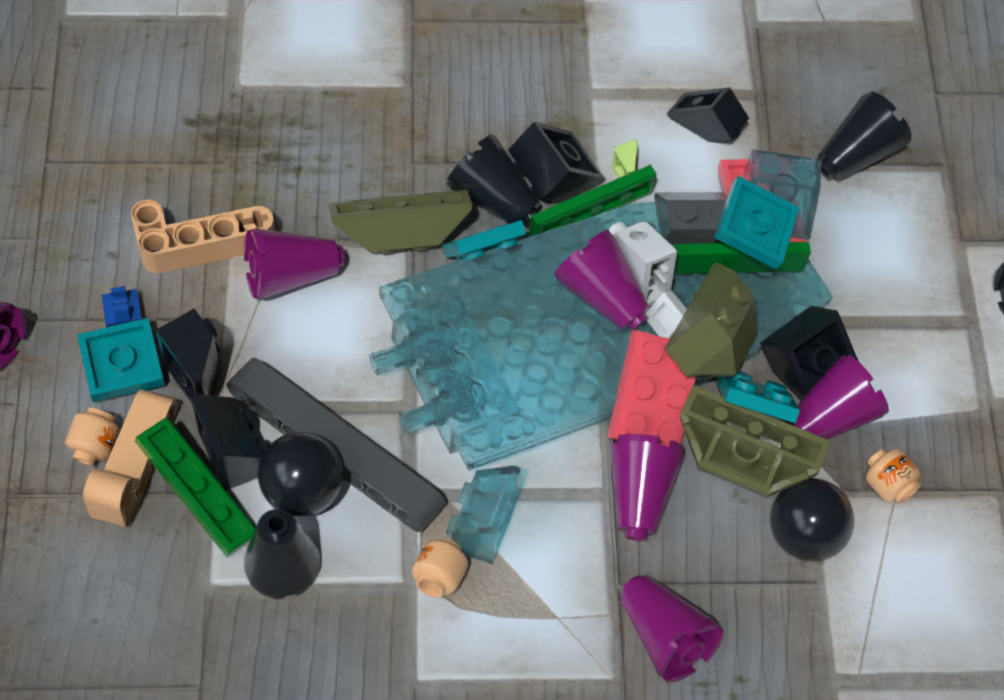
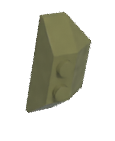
M460 190L456 192L448 191L345 201L343 203L335 202L329 203L332 224L369 252L376 251L381 254H389L397 249L426 250L431 246L440 245L472 210V202L468 190Z
M715 263L711 266L665 347L667 353L685 376L732 377L736 375L758 333L755 298L747 284L742 282L734 270L720 263Z
M693 385L679 416L699 469L765 497L774 495L817 476L832 442L764 413L726 402L723 396Z

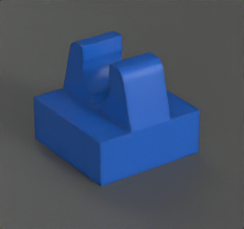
M125 286L110 288L111 293L101 295L106 327L142 319L137 289L126 291Z

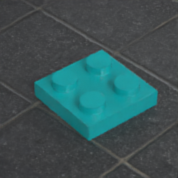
M738 175L731 184L714 238L777 269L783 264L800 207Z
M521 220L451 241L441 246L445 258L456 256L457 262L466 261L485 255L484 247L487 246L489 251L518 244L516 237L526 234Z
M149 318L77 334L92 403L136 393L141 389L148 390L165 386Z
M739 370L732 377L718 378L717 386L726 402L796 423L800 408L794 401L793 396L787 392L786 386L767 380L765 385L752 381V375Z

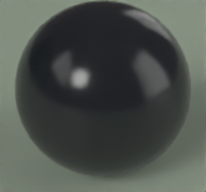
M293 432L279 437L264 451L258 466V484L263 497L274 509L286 510L294 517H307L323 511L337 497L343 480L342 463L333 446L322 437L308 432Z
M810 478L781 491L775 498L770 512V527L778 545L789 555L804 561L818 562L834 557L848 544L854 530V511L850 500L839 487L823 479Z

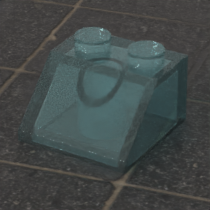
M752 149L743 178L800 207L791 237L809 240L821 188V160Z
M513 465L476 470L472 482L465 481L459 497V503L463 504L459 515L452 514L446 530V535L451 536V540L459 544L465 556L493 565L517 502L520 467Z

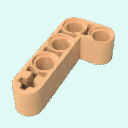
M142 200L136 203L131 210V218L141 261L144 268L152 273H163L244 255V240L247 230L260 228L275 231L272 212L262 206H253L166 225L163 210L156 201Z
M142 389L137 392L104 470L93 469L85 483L83 499L90 518L125 528L129 527L155 468L134 442L135 438L165 417L173 424L178 406L177 399Z

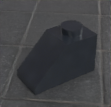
M730 87L686 92L667 112L669 119L708 142H728L735 139L741 133V128L749 120L747 113Z

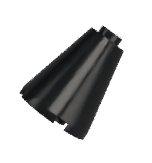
M874 91L864 94L818 154L819 163L817 166L819 171L827 179L841 180L904 148L912 140L908 123L904 117L898 121L892 113L897 108L883 95Z
M493 134L488 135L477 143L482 148L481 150L478 149L473 153L469 151L449 174L447 178L449 182L446 185L455 192L468 190L470 199L475 204L507 223L522 220L523 225L527 228L530 226L531 215L539 212L537 209L541 203L500 141Z
M273 509L264 513L257 523L244 555V570L250 585L261 595L272 599H283V597L294 594L298 596L315 582L320 570V554L313 539L291 513L282 509Z

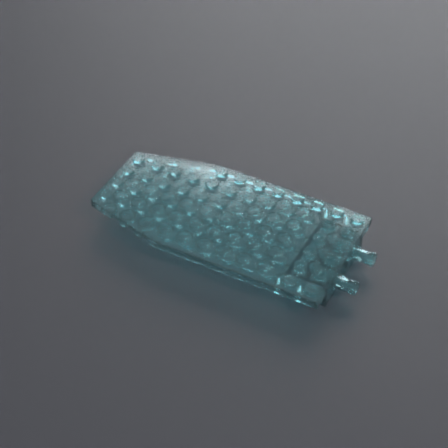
M655 201L628 204L517 241L518 244L500 250L494 248L485 251V255L466 261L461 259L379 286L378 294L393 322L391 339L395 346L370 353L372 369L377 367V369H374V373L381 375L384 372L406 366L424 402L422 406L405 412H399L400 425L402 428L406 426L403 429L404 433L409 435L412 432L435 425L449 453L452 454L458 451L469 471L611 419L631 330L628 327L622 331L561 284L554 276V272L577 249L579 251L589 245L587 241L600 232L609 230L617 222H624L627 227L639 222H647L660 234ZM809 258L802 272L736 273L742 282L747 284L755 298L758 333L743 362L746 359L749 361L759 354L762 349L761 341L811 305L824 308L830 304L833 296ZM707 273L673 274L671 291H673L686 309L689 307ZM647 321L636 329L658 336ZM698 375L695 378L694 385L700 386L717 380L719 377Z

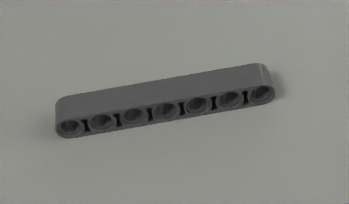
M251 358L226 383L227 389L234 398L283 435L293 432H308L328 441L336 450L341 460L343 479L413 531L422 532L446 504L442 495L435 488L260 360Z

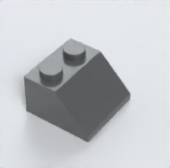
M655 192L654 200L660 235L670 244L723 243L715 239L714 235L728 195L723 192Z

